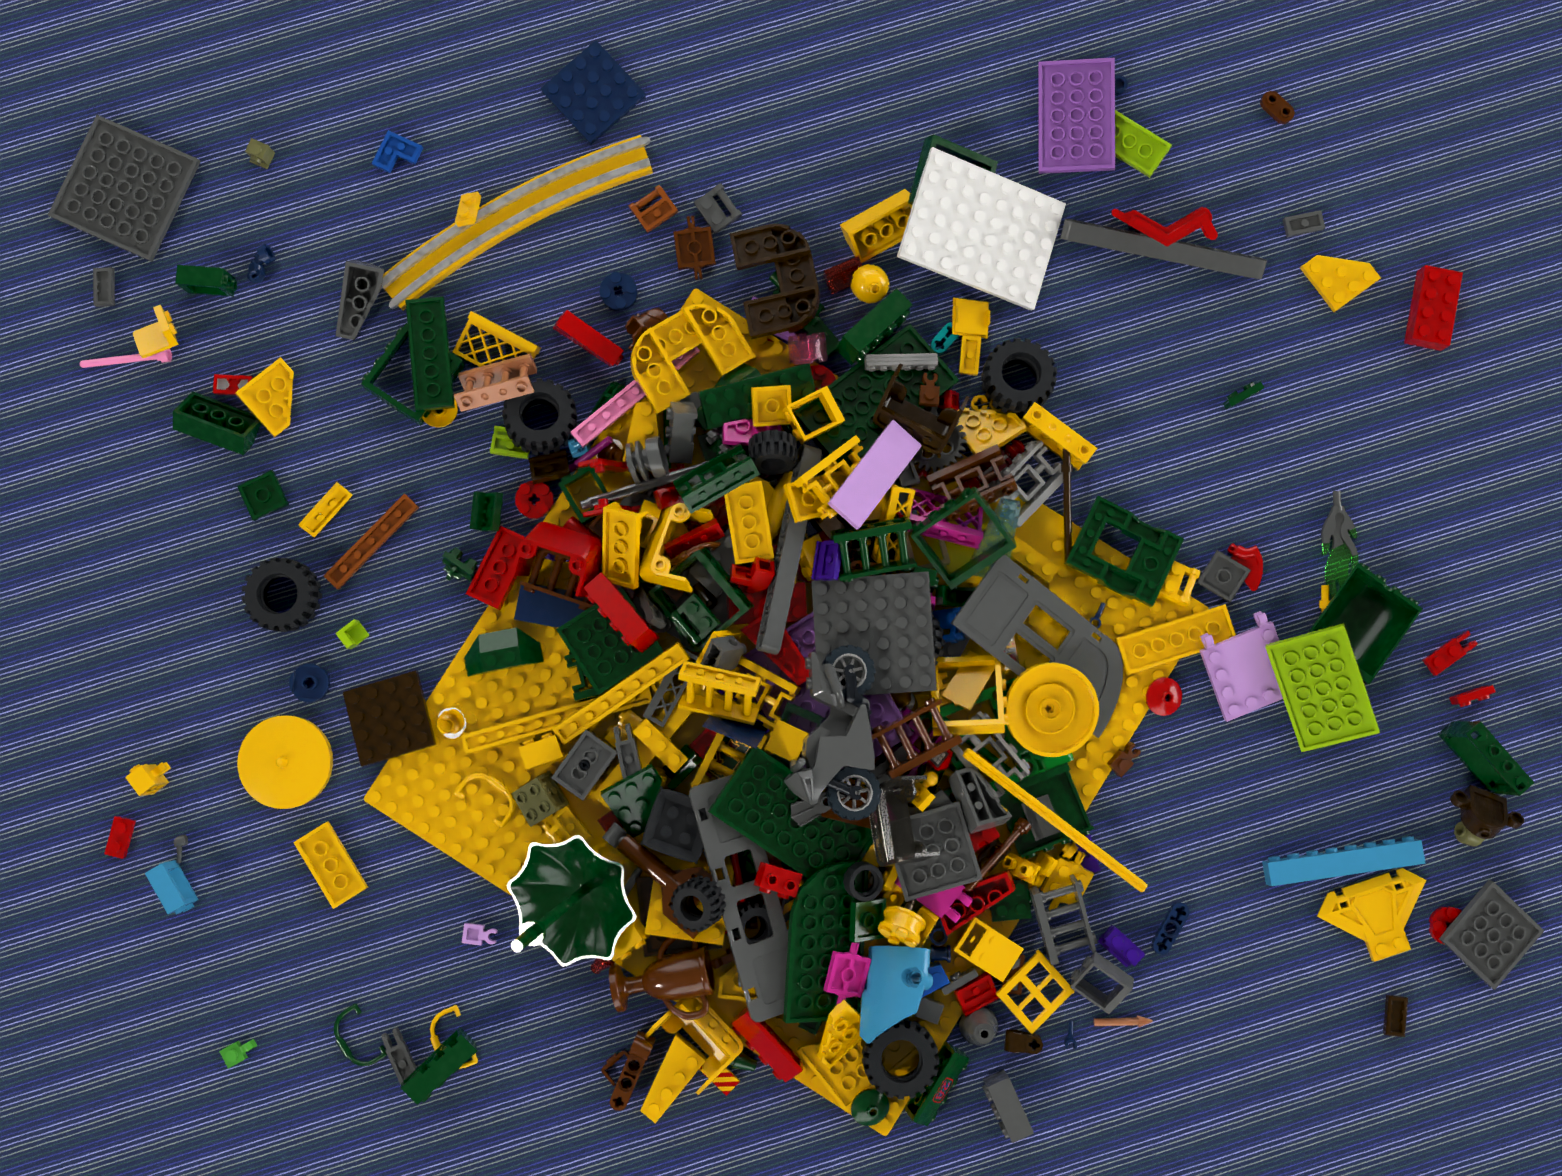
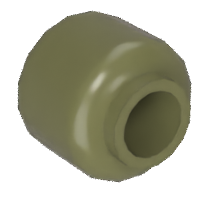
M1462 821L1457 823L1454 828L1456 839L1462 844L1477 847L1485 840L1472 834Z

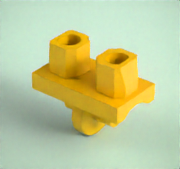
M1011 852L1002 863L1003 871L1009 869L1011 875L1030 884H1034L1036 874L1041 866Z

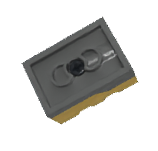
M585 729L551 778L584 801L589 797L594 787L618 756L616 748L591 730Z

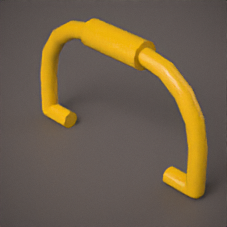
M484 773L468 775L461 781L454 794L463 800L465 795L460 791L469 780L474 778L487 780L490 785L501 793L504 792L510 802L509 811L502 822L497 819L493 821L497 826L503 828L514 811L512 794L506 789L507 787L493 776H488Z
M457 1005L442 1010L432 1020L430 1040L434 1051L441 1045L438 1036L435 1034L436 1023L439 1018L452 1011L455 1012L456 1017L461 1016ZM476 1053L472 1056L473 1060L464 1063L459 1069L478 1063Z

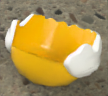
M446 708L439 713L436 726L442 735L455 739L464 732L466 719L461 710Z

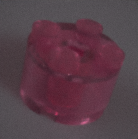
M817 332L813 333V335L798 333L794 336H788L789 363L809 364L816 361V359H819V362L827 361L825 333Z

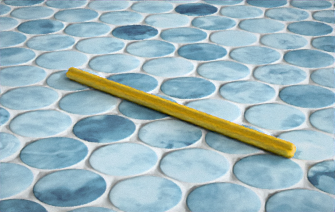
M967 748L963 752L962 756L1138 891H1145L1147 884L973 750Z

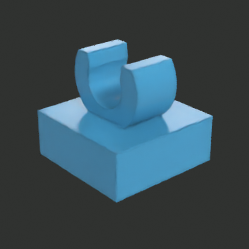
M575 438L568 440L573 459H578L591 449L590 444L583 448Z

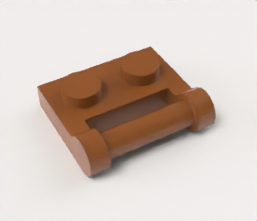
M660 185L654 187L655 190L636 203L632 202L628 205L647 233L678 213V209ZM658 196L662 198L643 212L639 211V209Z

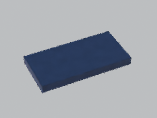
M535 584V586H538V587H541V588H544V589L547 588V586H542V585H537V584ZM521 585L514 620L559 628L585 610L579 609V604L535 590V593L523 590L524 586ZM554 588L553 592L565 595L566 590ZM574 591L572 598L583 601L584 597L575 596L576 592Z

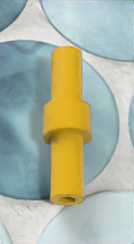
M1321 585L1319 608H1321L1322 613L1331 601L1329 600V585Z

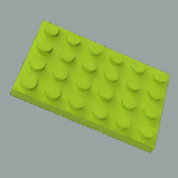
M1344 623L1265 645L1301 752L1380 733Z

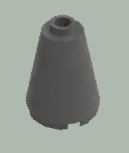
M982 1007L967 1016L962 1014L959 1020V1029L962 1037L970 1044L977 1046L985 1045L995 1038L998 1031V1020L989 1008Z

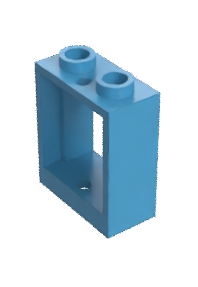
M176 860L161 863L145 873L167 914L174 912L176 915L181 912L184 913L193 908V903L199 900Z

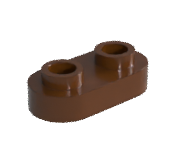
M1268 91L1260 100L1261 107L1279 124H1287L1294 117L1293 107L1277 92ZM1283 110L1287 111L1288 115H1285Z

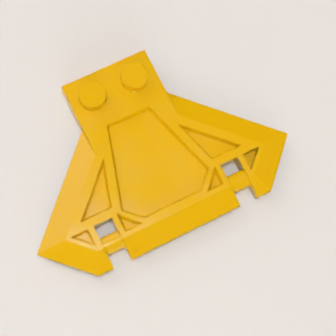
M1404 868L1397 869V876L1392 878L1388 872L1341 888L1343 894L1338 896L1335 891L1328 892L1317 917L1365 941L1371 960L1374 962L1411 950L1404 927L1426 880ZM1400 884L1401 888L1396 889L1395 885ZM1345 902L1347 906L1341 907L1340 903Z

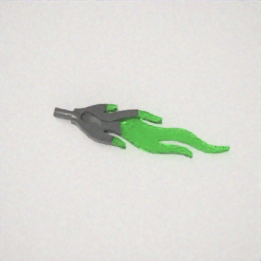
M1333 491V506L1321 530L1322 556L1327 555L1330 548V538L1332 537V548L1325 566L1326 585H1329L1331 599L1337 592L1336 579L1341 587L1348 577L1350 559L1351 571L1359 562L1357 549L1349 536L1350 534L1353 539L1357 538V531L1344 506H1341V491ZM1345 621L1344 625H1345V628H1346V631H1347V634H1348L1349 631H1348V628H1347V625H1346V621Z

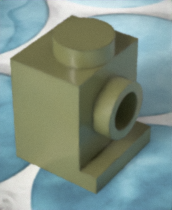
M251 138L245 150L250 156V163L268 170L275 155V152L269 145Z

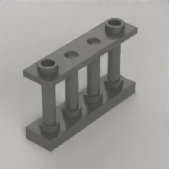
M1074 874L1070 875L1072 885L1043 893V891L1040 892L1037 886L1029 887L1045 952L1051 965L1059 964L1057 956L1062 952L1088 945L1094 953L1096 951L1095 944H1098L1095 933L1091 932L1081 894L1084 891L1082 882L1077 880ZM1073 892L1075 894V903L1052 910L1044 908V903L1047 900ZM1079 910L1081 920L1055 928L1049 927L1048 921L1051 918ZM1083 927L1086 937L1061 945L1054 944L1053 938H1056V935Z

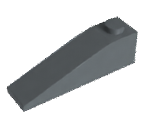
M358 260L346 261L335 336L350 340L356 339L382 288L383 268Z

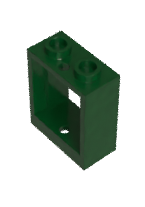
M177 265L175 284L190 294L234 297V291L237 290L236 278L224 268Z
M590 466L578 468L577 473L564 476L561 479L562 482L558 483L583 525L594 520L597 516L583 517L566 487L591 473L601 491L607 493L608 491L598 474L595 473V469L590 468Z

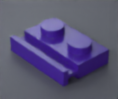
M833 540L817 541L811 579L815 581L838 580L841 564L839 544L834 543Z

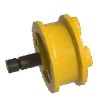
M916 899L907 901L905 908L888 906L884 909L885 918L884 921L879 923L878 930L888 939L890 944L895 946L901 944L915 948L920 943L919 934L920 931L925 929L926 922L920 915L912 911Z

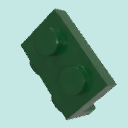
M474 491L470 529L484 532L499 531L503 493Z

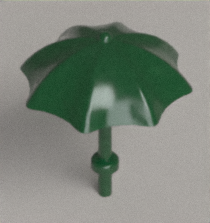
M574 835L566 841L555 844L530 843L524 865L518 874L507 883V889L515 901L519 914V936L511 942L512 950L521 952L527 946L541 945L563 967L569 966L575 961L588 958L611 960L620 935L629 925L635 922L637 917L626 896L624 866L595 852L581 835Z

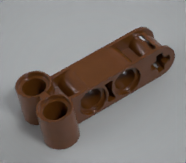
M638 1030L633 1041L629 1056L610 1098V1106L616 1111H621L627 1106L645 1061H647L656 1037L653 1036L646 1038V1033ZM636 1060L640 1065L633 1066L630 1061ZM623 1078H629L632 1083L626 1084Z

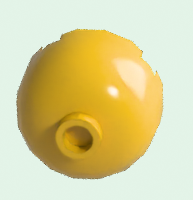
M866 264L854 272L851 289L860 301L876 303L887 295L889 279L882 268L877 265Z

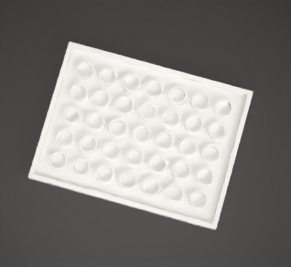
M932 147L920 179L897 257L1028 310H1034L1066 203Z

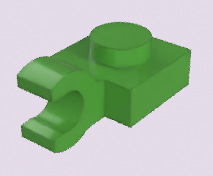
M254 1039L243 1045L238 1040L219 1052L229 1069L248 1058L245 1052L256 1047L257 1044Z

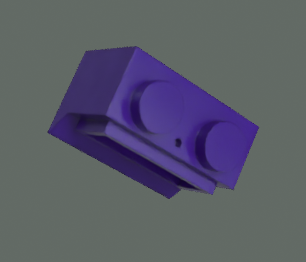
M1113 925L1097 940L1125 967L1131 965L1135 967L1145 956L1141 949Z

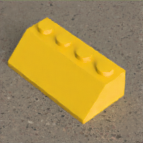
M906 189L840 224L845 240L860 264L902 241L912 209V205L908 203L910 193Z

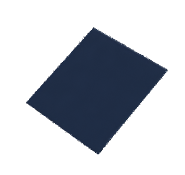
M711 715L703 724V727L755 749L768 730L762 726V722L757 720L754 725Z

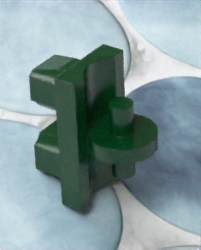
M456 547L449 553L445 551L442 555V563L446 565L443 570L448 573L446 579L449 581L453 578L460 580L464 577L470 582L474 577L477 562L472 558H468L465 563L459 561L463 553Z

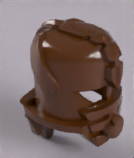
M654 307L641 315L639 313L636 316L633 315L627 321L625 328L628 334H632L633 343L629 346L631 351L639 337L647 329L669 318L662 309Z

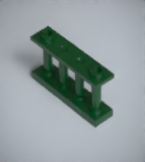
M902 517L864 524L857 530L854 527L830 531L833 542L840 545L843 571H839V580L851 582L855 580L854 578L896 570L910 571L912 567H917V562L914 558L908 557L905 533L907 530L912 529L910 519ZM895 532L898 535L901 560L889 562L886 536L888 533ZM868 537H878L881 564L870 565L867 546ZM857 539L860 546L862 567L851 569L847 543L850 540Z

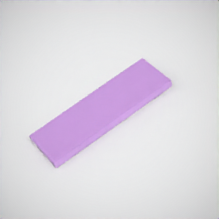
M892 420L827 504L856 530L859 529L922 445L896 421Z

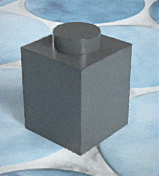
M924 996L921 999L917 1013L914 1015L938 1025L944 1005L940 1001Z

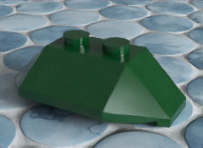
M517 627L479 634L464 657L468 677L544 662L541 643Z

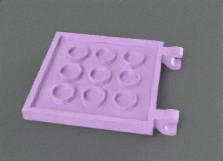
M1261 611L1253 614L1257 627L1214 644L1212 635L1206 633L1200 636L1204 649L1199 651L1226 722L1283 699L1265 648L1266 644L1277 642L1279 638L1273 622H1268L1266 614Z

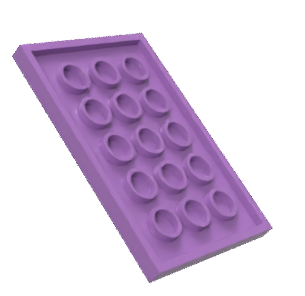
M1115 58L1038 62L1039 174L1115 170Z

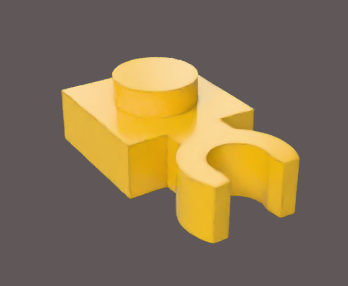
M1042 850L1034 861V864L1041 866L1036 874V881L1033 884L1038 888L1043 883V877L1049 878L1059 861Z

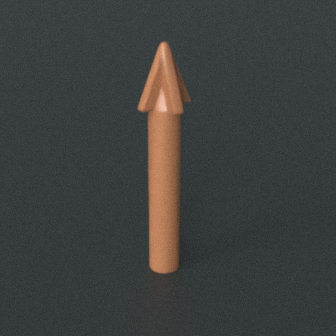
M1138 1015L1133 1018L1093 1019L1094 1026L1137 1025L1141 1027L1153 1022L1151 1019Z

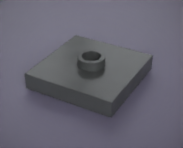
M1216 550L1196 583L1231 603L1251 570Z

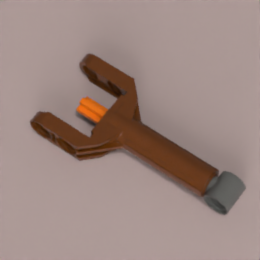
M614 822L602 838L614 848L617 847L621 854L661 886L663 915L694 939L698 932H691L690 928L684 929L683 924L679 925L677 923L678 919L673 917L674 910H671L670 907L672 904L671 897L674 896L673 892L678 886L693 878L694 875L697 877L703 876V878L709 877L711 882L713 881L712 875L702 867L686 868L683 870L671 869ZM693 896L694 903L697 906L700 900Z

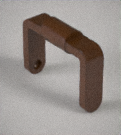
M625 1049L621 1050L618 1054H613L606 1060L607 1063L601 1069L604 1076L613 1086L616 1085V1082L606 1069L613 1066L623 1055L628 1058L629 1053ZM635 1060L630 1061L633 1066H638Z

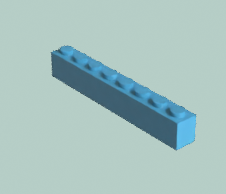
M1414 836L1402 837V841L1396 842L1395 839L1382 840V844L1366 842L1363 843L1364 846L1362 847L1346 845L1344 846L1345 849L1342 850L1332 847L1326 848V852L1318 853V850L1306 851V855L1299 856V853L1287 854V858L1281 859L1280 856L1268 857L1267 861H1262L1266 885L1277 886L1426 864L1422 840L1414 839Z

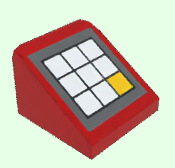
M949 749L927 762L938 771L947 769L953 752Z

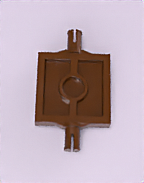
M687 216L688 228L673 231L678 269H694L695 280H698L697 273H699V279L702 280L701 268L716 265L711 226L695 227L694 216H691L692 223H690V216Z

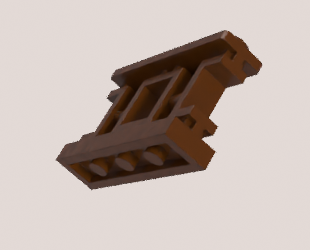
M998 444L926 476L934 495L944 491L947 500L960 495L964 490L962 483L977 476H980L984 485L977 489L988 504L995 502L996 499L1003 496H1009L1018 490L1012 474L1002 477L998 467L1005 464V460ZM992 465L994 471L983 475L981 469ZM998 478L1000 484L990 488L987 482ZM956 481L958 487L948 491L945 485ZM973 498L946 516L945 519L946 521L958 519L961 515L973 512L981 506Z

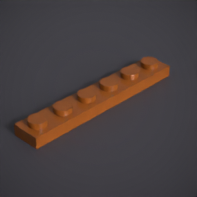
M404 493L323 576L339 590L420 507Z

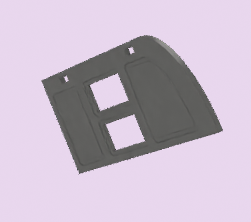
M1003 555L993 563L951 624L1017 676L1026 669L1004 652V649L1016 633L1049 658V662L1071 666L1084 674L1093 685L1099 701V717L1093 735L1099 738L1114 712L1121 691L1123 662L1119 648L1108 636L1104 635L1048 588L1030 576L1009 557ZM1020 574L1028 579L1026 583L1018 578ZM1035 605L1070 631L1058 649H1055L1023 623ZM1093 632L1101 638L1099 641L1091 636Z

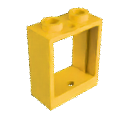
M828 386L787 405L783 409V417L787 423H790L793 428L792 434L796 441L799 440L800 444L841 425L845 421ZM819 398L831 423L805 435L792 411Z

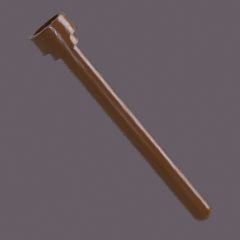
M1020 817L1015 822L1014 831L980 868L982 878L1020 835L1027 834L1032 828L1026 819ZM980 880L966 884L965 889L972 891Z

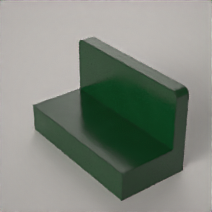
M685 744L680 751L689 759L676 773L671 771L666 765L662 768L666 771L665 774L672 780L667 785L672 791L703 760L688 744Z

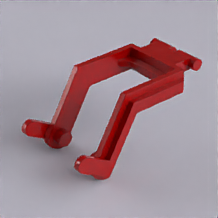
M1205 207L1198 208L1167 227L1162 226L1136 210L1124 213L1114 208L1111 211L1114 217L1167 247L1201 228L1205 237L1210 240H1215L1218 237V233L1211 222L1212 214Z
M595 458L578 463L580 468L588 466L595 468V473H604L605 470L616 472L629 471L626 462ZM677 464V468L669 469V473L685 468L684 464ZM670 483L657 487V490L674 486V484ZM598 499V505H594V510L583 512V517L603 514V507L609 505L608 499ZM620 505L622 509L638 513L641 505Z

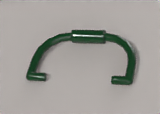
M353 1004L345 1009L334 1023V1035L337 1040L335 1042L345 1058H348L352 1063L359 1066H370L387 1056L384 1046L379 1047L382 1054L370 1061H360L354 1058L350 1048L339 1034V1024L345 1015L353 1010L356 1011L357 1015L362 1013L358 1005Z

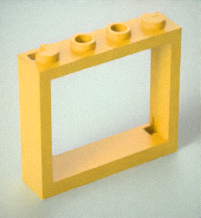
M992 655L937 658L936 661L938 663L935 666L937 691H931V698L934 697L935 699H940L938 671L958 670L959 667L995 665L998 719L944 721L949 732L953 735L1005 733V725H1008V714H1004V708H1007V696H1003V691H1006V679H1002L1001 675L1005 674V665ZM932 716L933 736H942Z

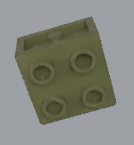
M551 771L536 777L512 793L514 800L531 827L569 805L558 783L551 778L553 776Z

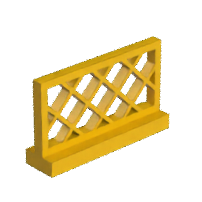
M470 311L467 317L469 320L453 353L481 367L501 359L504 361L505 358L511 356L518 357L517 354L523 352L531 353L534 360L536 355L539 354L541 347ZM471 325L478 327L479 336L470 337L469 330ZM493 335L497 344L487 347L484 337ZM481 338L484 348L475 351L472 341ZM469 342L472 352L467 354L461 353L459 350L462 344ZM508 343L511 345L513 353L504 356L501 345ZM498 347L501 357L491 360L488 350ZM485 351L488 361L478 362L476 353Z

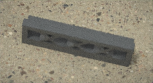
M684 648L691 658L697 660L698 656ZM679 667L663 678L643 714V717L661 727H664L687 686L686 681H684L683 685L674 686L673 678L676 674H679ZM673 690L675 695L674 701L665 704L663 698L665 692ZM671 705L667 712L666 706ZM664 707L666 714L663 721L653 717L655 710Z

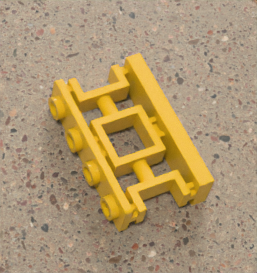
M857 435L793 482L797 488H803L802 492L804 494L812 489L823 505L816 510L818 513L821 512L822 516L820 517L822 520L827 516L831 519L838 514L833 508H827V503L830 500L827 494L831 491L834 495L839 489V486L830 474L839 468L847 478L861 460L857 453L864 448L862 445H858L860 439ZM852 449L853 452L847 457L853 465L849 466L844 459L839 463L836 462L839 457ZM823 469L826 473L820 476L826 484L824 487H821L817 480L809 484L808 481Z
M741 656L738 664L755 672V677L761 678V685L766 687L758 703L752 702V707L761 710L765 702L773 706L768 716L775 719L774 722L760 714L757 716L758 720L764 722L762 726L773 731L778 719L784 721L782 717L776 715L784 698L794 702L795 696L799 694L801 687ZM736 667L731 671L738 673L740 668ZM769 680L788 690L789 694L781 691L777 699L769 696L773 686L768 684L767 681ZM714 689V699L725 701V695L719 692L720 689ZM736 693L735 698L741 700V703L733 700V703L744 705L743 694Z

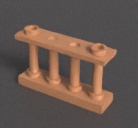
M531 353L459 372L458 378L464 391L454 394V398L460 411L463 412L534 393L528 375L537 373V367Z

